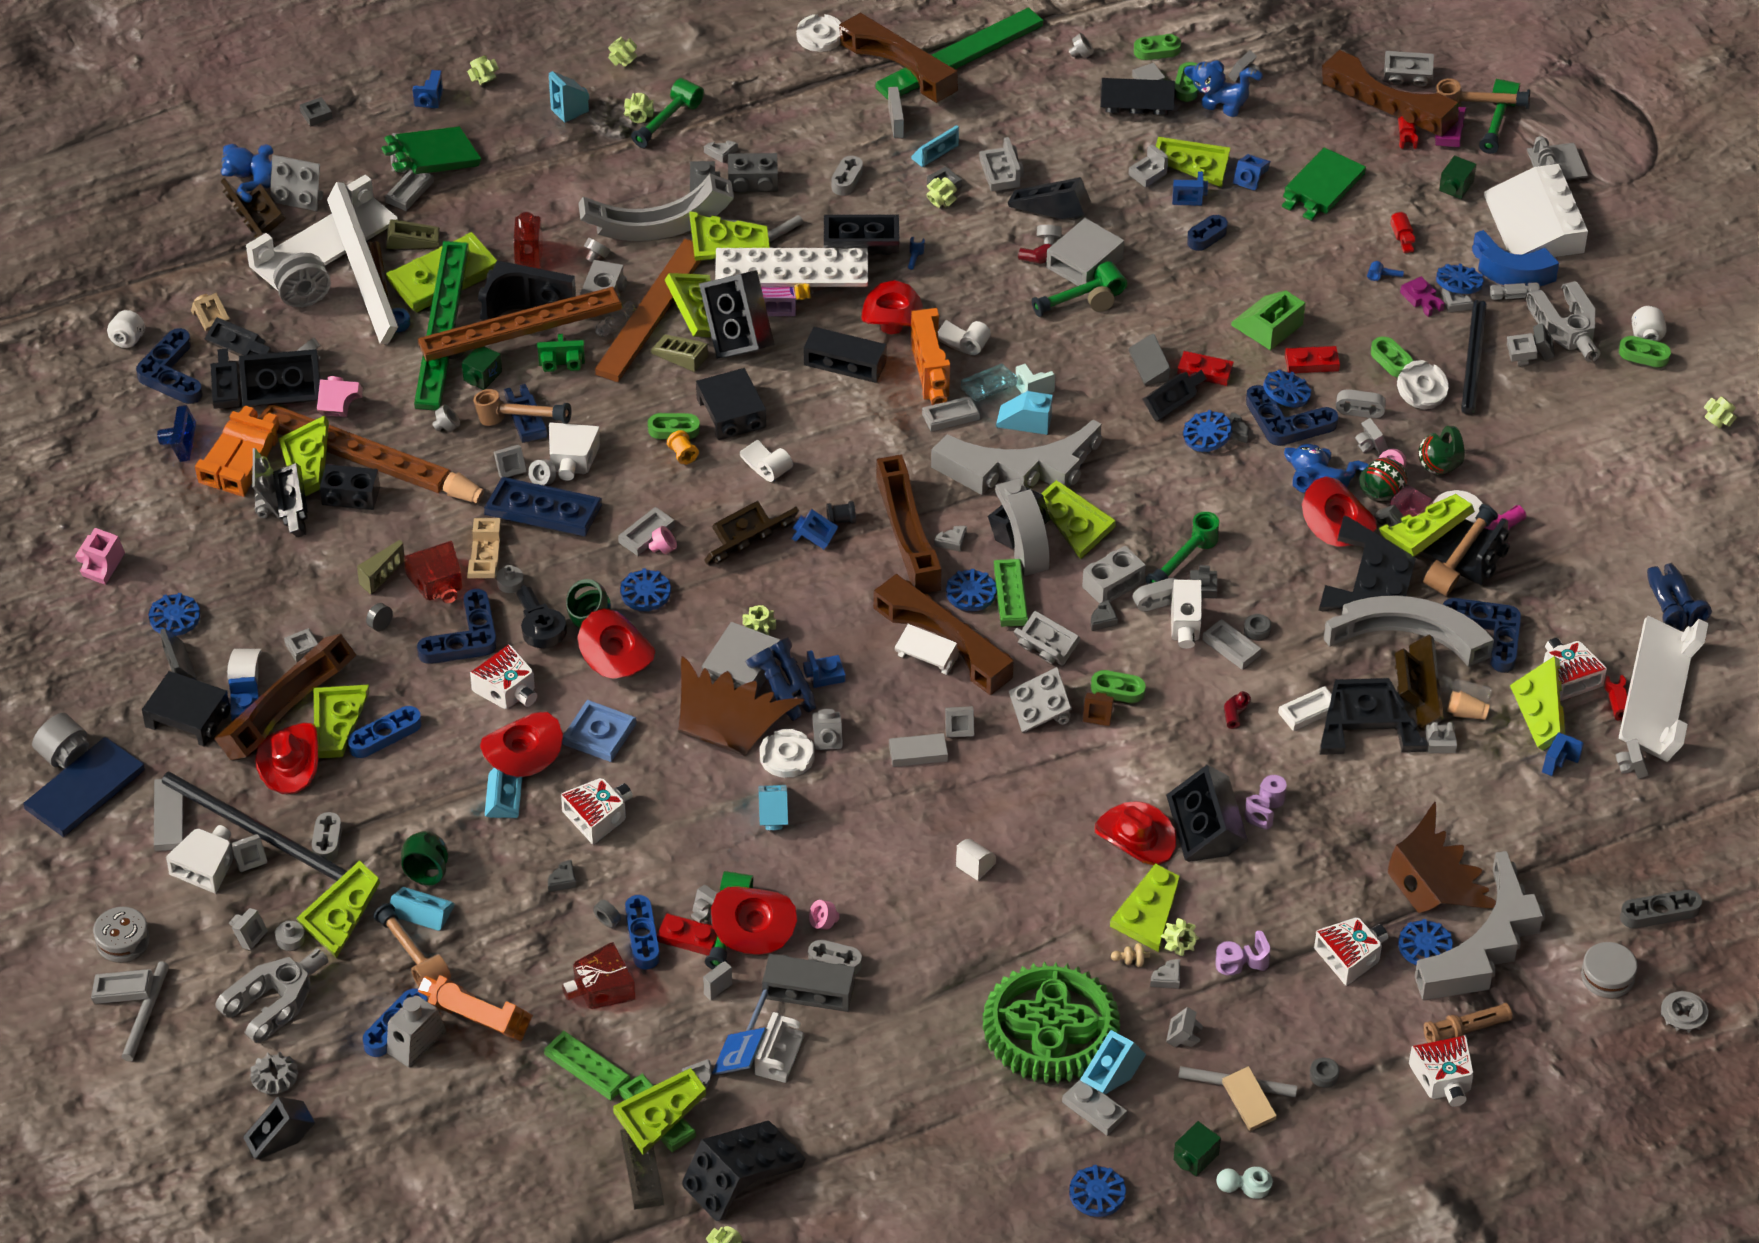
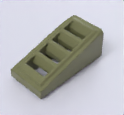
M390 219L386 239L387 249L435 248L439 246V227Z
M665 334L651 349V354L695 372L708 357V344Z
M399 540L357 566L359 584L369 594L374 593L405 561L403 542Z

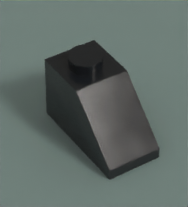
M278 1096L243 1138L254 1159L260 1160L299 1143L315 1124V1121L304 1101Z

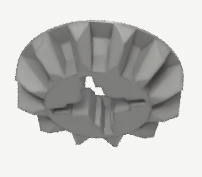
M1678 991L1665 997L1661 1005V1016L1665 1018L1666 1025H1673L1676 1032L1679 1029H1686L1689 1033L1695 1028L1700 1030L1701 1026L1707 1021L1708 1008L1699 996L1686 991ZM1679 1009L1683 1012L1690 1011L1689 1016L1685 1014L1678 1016Z
M267 1052L266 1057L262 1059L257 1058L256 1064L251 1067V1082L257 1090L263 1093H282L291 1088L298 1077L297 1064L293 1062L291 1056L285 1057L281 1052L277 1055H270ZM270 1067L278 1071L277 1079L270 1073Z

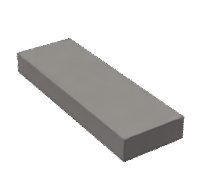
M154 779L155 851L173 850L183 841L184 796L162 784V779Z

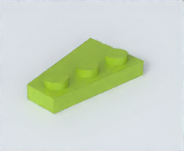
M1158 137L1155 147L1162 150L1168 156L1169 167L1196 178L1198 177V171H1203L1204 181L1222 188L1230 157V147Z
M689 211L695 261L716 259V248H770L767 226L738 220L736 222L721 220V217L712 215L711 217H706Z
M669 273L665 278V282L693 337H711L699 286L700 283L711 281L710 275Z
M325 415L278 438L286 465L289 466L297 463L301 466L305 496L320 490L325 470L329 421Z
M1057 480L1041 493L1044 496L1050 518L1080 559L1116 527V521Z
M1454 494L1427 506L1424 513L1415 517L1409 514L1401 518V523L1390 528L1387 524L1380 527L1379 530L1381 536L1414 557L1475 511L1472 503Z
M369 685L314 688V724L317 728L318 758L344 756L348 746V737L354 731L369 695Z
M1155 863L1110 919V927L1159 952L1162 940L1161 935L1164 934L1180 876Z

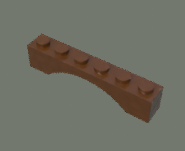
M861 12L839 24L841 45L856 54L880 56L903 65L916 77L920 86V93L932 101L938 103L958 91L957 70Z
M1338 50L1322 65L1324 85L1398 118L1403 116L1407 122L1414 123V125L1442 137L1459 121V103L1439 93H1409L1385 86L1367 73L1359 58L1344 51Z
M903 455L876 459V481L910 582L923 594L941 591L942 569L936 551L929 544L921 526Z
M895 574L874 590L873 609L892 623L921 627L956 642L958 652L963 657L969 670L970 681L990 696L1013 678L1014 660L1009 654L996 648L987 638L973 631L967 623L961 622L948 609L942 608L929 595L923 594L915 588L910 581L904 580L898 574Z
M342 634L325 637L214 739L230 760L247 757L266 739L275 724L295 704L314 690V688L338 673L356 656V653Z

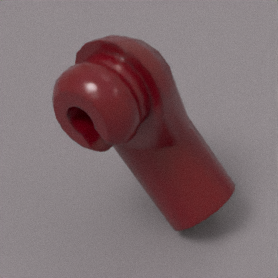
M1043 244L1033 250L1020 248L1018 259L1043 264L1047 262V249L1052 244Z
M1245 691L1234 695L1224 704L1225 719L1229 729H1235L1240 726L1239 714L1251 702L1250 695Z

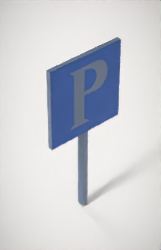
M764 989L747 1030L727 1036L712 1075L751 1068L767 1030L766 1027L753 1030L768 995L767 989Z

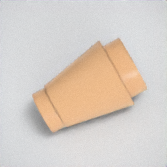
M451 472L443 485V491L447 492L448 496L476 504L480 502L484 494V489L460 472L457 474Z
M1461 690L1460 692L1453 691L1448 703L1447 712L1452 713L1453 717L1485 720L1490 705Z

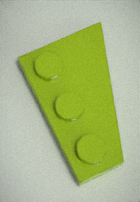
M1553 656L1510 685L1534 741L1542 751L1552 745L1558 732L1565 735L1564 710L1560 703L1562 682L1559 680L1558 669L1561 668L1560 660L1556 656Z
M359 860L296 919L306 931L337 959L381 882Z
M689 1068L614 1105L613 1111L644 1155L706 1096V1088L692 1068Z

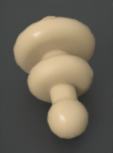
M1141 943L1135 945L1134 951H1132L1131 947L1127 946L1124 952L1114 951L1111 954L1113 961L1117 962L1122 959L1127 965H1130L1134 960L1137 967L1143 966L1144 958H1150V952H1144Z

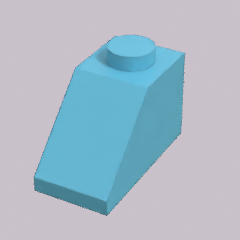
M553 71L549 73L551 110L564 123L589 111V93L584 87H581L571 78Z
M1026 391L1002 404L996 427L1047 435L1052 417L1053 395Z
M758 786L760 825H765L766 830L782 829V825H788L787 786Z
M1110 1030L1080 1081L1103 1094H1107L1131 1080L1146 1054L1133 1041Z

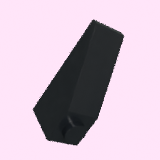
M1081 177L1014 190L1008 201V206L1011 208L1058 219L1081 218L1085 215L1091 204Z

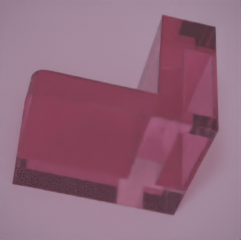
M1406 485L1391 499V506L1395 505L1404 517L1409 514L1415 517L1424 513L1426 507L1433 503L1431 498L1409 485Z

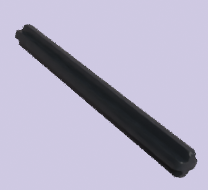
M1475 300L1472 307L1461 407L1463 414L1468 413L1472 415L1475 413L1487 307L1485 301Z

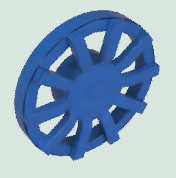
M1445 264L1444 267L1438 269L1436 281L1442 288L1459 294H1472L1482 289L1483 275L1475 271L1473 267H1464L1462 264Z
M1279 369L1275 372H1269L1264 380L1265 392L1271 399L1281 405L1294 408L1302 407L1308 403L1311 396V388L1306 384V380L1297 377L1292 371L1288 373ZM1270 385L1277 386V388L1271 389ZM1297 395H1299V396L1302 397L1303 399H1302V400H1299L1298 397H1297Z
M1212 410L1195 414L1193 418L1185 423L1183 430L1186 444L1191 449L1199 452H1209L1222 447L1228 442L1232 434L1230 420L1224 413L1212 412ZM1227 426V431L1219 430V428ZM1219 434L1224 435L1220 440L1217 439ZM1197 435L1191 441L1188 438L1189 436ZM1198 440H1200L1202 442V445H1197L1195 443Z
M642 568L641 571L629 573L621 582V598L628 607L634 610H656L665 605L669 600L671 585L669 580L660 571ZM662 585L666 586V589L657 588ZM626 587L633 588L632 590L625 592ZM657 593H663V594H665V595H664L663 598L661 599V598L657 595ZM635 594V597L632 599V601L627 597L629 595ZM654 599L657 601L656 603L649 604ZM639 600L645 604H638L636 602Z
M975 569L959 570L948 579L946 596L949 602L958 609L964 611L983 610L995 600L996 583L986 572L983 573ZM952 585H955V586H958V587H960V588L951 589V586H952ZM991 587L992 592L983 589ZM954 593H960L956 599L952 596ZM984 594L990 597L985 601L981 596ZM963 599L964 601H967L968 604L961 603L960 601ZM979 600V604L972 605V602Z
M182 593L168 596L166 594L156 602H153L148 614L152 628L160 633L161 629H164L160 625L165 622L167 624L165 629L175 636L183 635L194 629L198 624L200 609L192 597L182 595ZM188 605H191L193 607L185 609ZM195 612V617L186 615L187 613ZM153 617H163V618H161L160 620H158L157 622H155ZM185 620H188V621L191 622V623H189V624L186 625V626L183 625V623L185 622ZM172 627H180L178 629H171Z
M1422 919V921L1408 923L1400 931L1398 947L1400 953L1407 961L1417 965V960H1420L1416 958L1418 954L1425 956V958L1433 954L1439 955L1441 953L1436 948H1443L1446 951L1451 950L1453 941L1451 933L1442 924ZM1423 927V932L1420 933L1417 928ZM1427 928L1433 929L1430 933L1427 932ZM1412 930L1416 936L1408 934V932ZM1437 931L1442 934L1436 937L1434 936L1437 933ZM1407 938L1413 940L1414 942L1404 944L1403 939ZM1446 939L1447 944L1438 941ZM1413 947L1414 952L1410 954L1406 948Z
M1093 1165L1092 1167L1077 1171V1174L1070 1183L1069 1196L1072 1204L1080 1212L1093 1217H1104L1115 1213L1121 1208L1126 1197V1187L1124 1179L1113 1171L1112 1168ZM1098 1173L1104 1174L1102 1180L1099 1179ZM1089 1174L1094 1175L1093 1180L1090 1179ZM1109 1177L1114 1179V1181L1109 1183L1106 1182ZM1081 1178H1083L1087 1182V1184L1080 1183L1078 1181ZM1119 1185L1121 1191L1110 1188ZM1074 1187L1085 1189V1191L1075 1194ZM1109 1195L1120 1196V1198L1115 1202ZM1085 1196L1087 1200L1083 1205L1079 1202L1078 1198ZM1108 1202L1111 1207L1103 1209L1102 1204ZM1090 1204L1097 1205L1098 1210L1088 1207Z

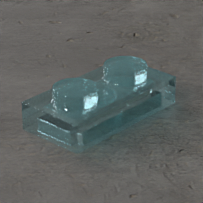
M1001 363L961 380V389L977 402L1017 385L1018 377Z

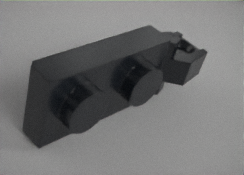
M216 317L204 338L207 343L222 349L228 348L229 352L238 356L275 353L272 352L270 347L264 345L266 341L258 334Z
M228 348L217 349L218 363L210 364L213 408L240 407L237 363L229 361Z
M1202 370L1188 375L1187 371L1183 372L1142 400L1155 421L1160 420L1197 395L1198 390L1195 386L1207 378Z
M295 463L273 471L279 517L283 520L284 525L289 527L290 534L301 537L306 535L304 520L308 519V509L301 466Z

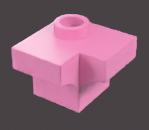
M330 376L328 380L320 379L317 411L323 416L347 417L350 403L357 398H362L363 387L359 382L343 381L341 377Z
M94 528L75 557L78 562L83 563L80 570L83 577L106 585L123 558L125 551L118 536Z

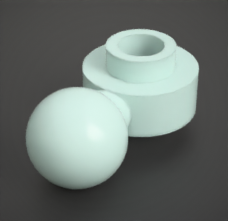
M1250 1167L1244 1172L1243 1176L1233 1169H1224L1219 1172L1216 1182L1219 1189L1223 1192L1231 1193L1240 1187L1247 1196L1260 1199L1268 1195L1273 1180L1270 1173L1264 1168Z

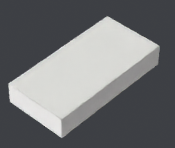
M1324 686L1279 706L1278 713L1289 727L1295 731L1327 716L1331 693Z

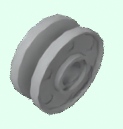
M301 252L290 255L279 263L273 274L274 284L278 289L280 298L285 304L292 307L303 308L317 303L328 293L331 286L330 276L325 269L324 262L319 256L312 253Z

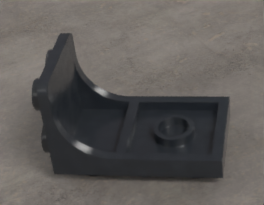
M497 260L493 270H489L485 287H481L479 291L478 301L482 304L480 320L485 321L496 318L501 313L512 309H530L575 297V276Z
M1502 518L1494 530L1484 528L1457 565L1455 571L1481 586L1486 578H1491L1496 570V563L1500 557L1504 558L1510 549V543H1508L1510 535L1508 520ZM1464 519L1422 552L1418 553V555L1432 562L1438 560L1446 563L1474 523Z
M768 1120L701 1139L682 1180V1185L715 1221H720L725 1218L735 1198L749 1185L765 1178L802 1168L806 1158Z

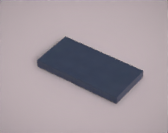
M501 477L484 507V515L586 536L602 506V498Z
M104 737L23 803L24 809L56 833L65 837L145 771L144 764Z

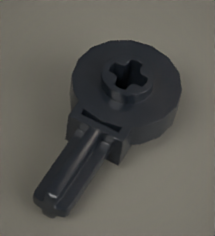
M522 585L516 594L524 608V618L521 623L524 641L530 646L542 649L551 648L561 643L567 634L565 617L561 612L549 609L546 603L540 605L531 587Z

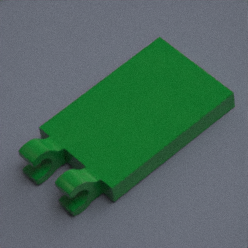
M460 126L395 134V137L388 135L384 138L388 146L381 147L386 156L395 154L399 162L392 163V166L396 172L412 170L414 174L477 167L481 162L480 156Z
M1324 147L1285 187L1283 198L1286 201L1282 204V207L1291 211L1300 201L1305 204L1304 208L1307 209L1303 217L1310 221L1320 211L1327 214L1365 175L1366 166Z

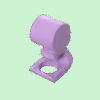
M1278 775L1265 777L1260 785L1259 795H1252L1246 798L1244 816L1247 822L1266 830L1272 827L1274 812L1270 808H1278L1284 804L1287 787L1284 778ZM1254 812L1263 814L1267 821L1259 820L1254 815Z
M1256 931L1255 948L1259 953L1258 956L1252 953L1249 945L1241 949L1235 942L1227 941L1221 943L1216 950V969L1223 975H1235L1242 972V967L1247 962L1249 967L1265 971L1269 966L1270 945L1262 931Z

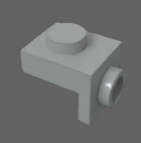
M1151 144L1147 147V157L1129 167V176L1144 187L1151 185L1167 174L1168 156Z
M822 709L818 713H812L815 749H841L842 723L840 712H835L832 709Z

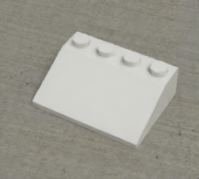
M1559 164L1534 167L1484 191L1485 199L1507 252L1529 254L1546 248L1553 257L1585 252L1588 230Z

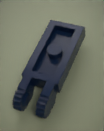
M526 384L520 385L521 397L519 398L514 397L511 388L504 389L507 404L537 406L533 394L530 395ZM511 414L522 443L547 437V430L541 416Z

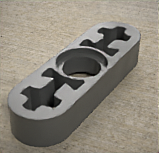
M1681 890L1630 899L1622 905L1620 920L1626 927L1641 928L1695 918L1700 912L1702 898L1693 890ZM1656 905H1663L1669 911L1666 913H1659L1655 911L1653 907Z

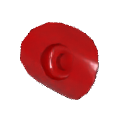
M896 280L880 283L868 294L863 304L861 319L867 324H880L881 330L884 333L890 335L897 334L902 331L904 325L911 326L912 311L923 310L920 296L909 284Z
M1327 476L1315 480L1306 490L1302 502L1304 519L1311 531L1325 543L1337 547L1353 546L1337 541L1344 515L1373 532L1377 529L1376 519L1372 513L1338 479Z
M604 608L591 612L581 624L578 634L580 652L588 665L600 675L612 679L629 677L644 670L653 662L656 650L652 644L618 611Z
M537 712L520 718L486 735L481 740L480 749L484 758L492 767L504 774L516 777L531 776L554 762L561 751L563 733L557 718L548 712Z
M304 722L281 729L266 737L257 747L255 756L256 768L260 778L269 789L280 794H295L310 785L317 772L318 740L315 724Z
M1140 801L1122 803L1108 810L1095 823V833L1142 863L1161 865L1170 860L1176 849V830L1171 820L1159 808L1149 803Z
M740 886L727 887L716 894L711 907L712 926L720 941L730 949L746 954H767L782 948L793 935L797 923L796 907L790 898L778 892Z

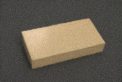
M1249 1066L1222 1078L1225 1089L1250 1132L1276 1120V1114Z

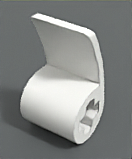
M945 320L938 331V340L969 355L979 354L991 336L988 326L977 321L973 322L965 331Z
M759 440L754 441L740 451L741 458L756 473L769 482L774 481L793 467L792 459L784 449L779 448L770 453Z
M233 649L228 663V685L229 679L241 677H256L258 684V658L262 649Z

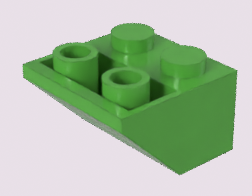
M1286 290L1266 295L1233 320L1231 326L1267 349L1272 350L1303 325L1305 302Z

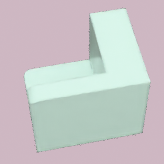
M1022 364L1016 367L1015 385L1021 394L1026 391L1050 394L1055 391V374L1053 371L1033 375L1027 365Z

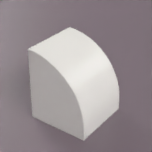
M965 839L957 845L956 867L977 881L996 864L995 854L972 839Z

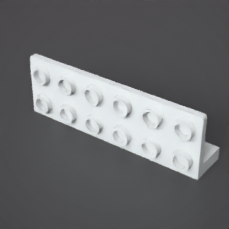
M363 175L346 185L366 241L386 230L390 219L398 220L397 216L373 197L372 179L367 175ZM332 214L275 248L272 237L267 233L246 244L249 267L276 290L278 289L274 284V271L279 263L290 255L301 252L312 253L319 256L324 265H327L346 253Z
M716 248L715 280L757 270L761 287H794L797 284L803 283L810 284V287L868 286V248Z
M1647 616L1644 619L1619 733L1620 740L1627 742L1637 739L1641 750L1666 762L1684 745L1688 724L1678 720L1690 660L1705 643L1708 628L1707 622L1698 619L1692 627L1688 626L1682 632L1651 616Z

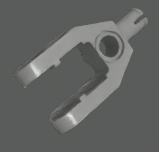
M1573 281L1561 286L1565 300L1569 305V311L1574 313L1566 318L1559 316L1542 290L1529 292L1526 298L1528 309L1538 324H1544L1554 342L1568 350L1579 348L1587 362H1591V358L1593 361L1599 358L1600 350L1593 343L1595 307L1578 282Z
M316 948L314 952L301 962H295L290 957L258 965L219 996L216 1001V1008L226 1018H232L268 990L275 989L281 998L267 1008L265 1006L261 1010L262 1013L249 1023L246 1032H244L254 1043H261L299 1014L311 990L310 976L323 965H326L328 958L323 951L321 952L319 948Z

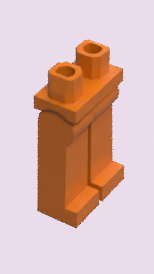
M937 308L912 311L911 348L923 388L924 400L930 399L932 405L947 402L950 389L949 359L946 360V354L939 348L938 310Z
M244 406L239 413L232 411L229 416L230 421L226 423L223 433L205 459H199L196 463L195 471L198 483L216 489L222 487L223 491L242 497L246 495L252 484L253 448H256L261 456L267 457L272 445L275 446L278 442L277 430L280 425L277 415L268 413L264 416L263 420L257 419V411L249 406ZM209 474L213 475V476H214V480L208 478V475H209ZM232 481L236 482L238 487H234L231 484Z
M440 975L437 981L427 976L423 978L418 992L428 996V1003L447 1013L452 1014L454 1012L459 1016L522 1042L533 1017L529 1012L507 1001L503 1009H500L477 999L471 992L463 989L464 987Z

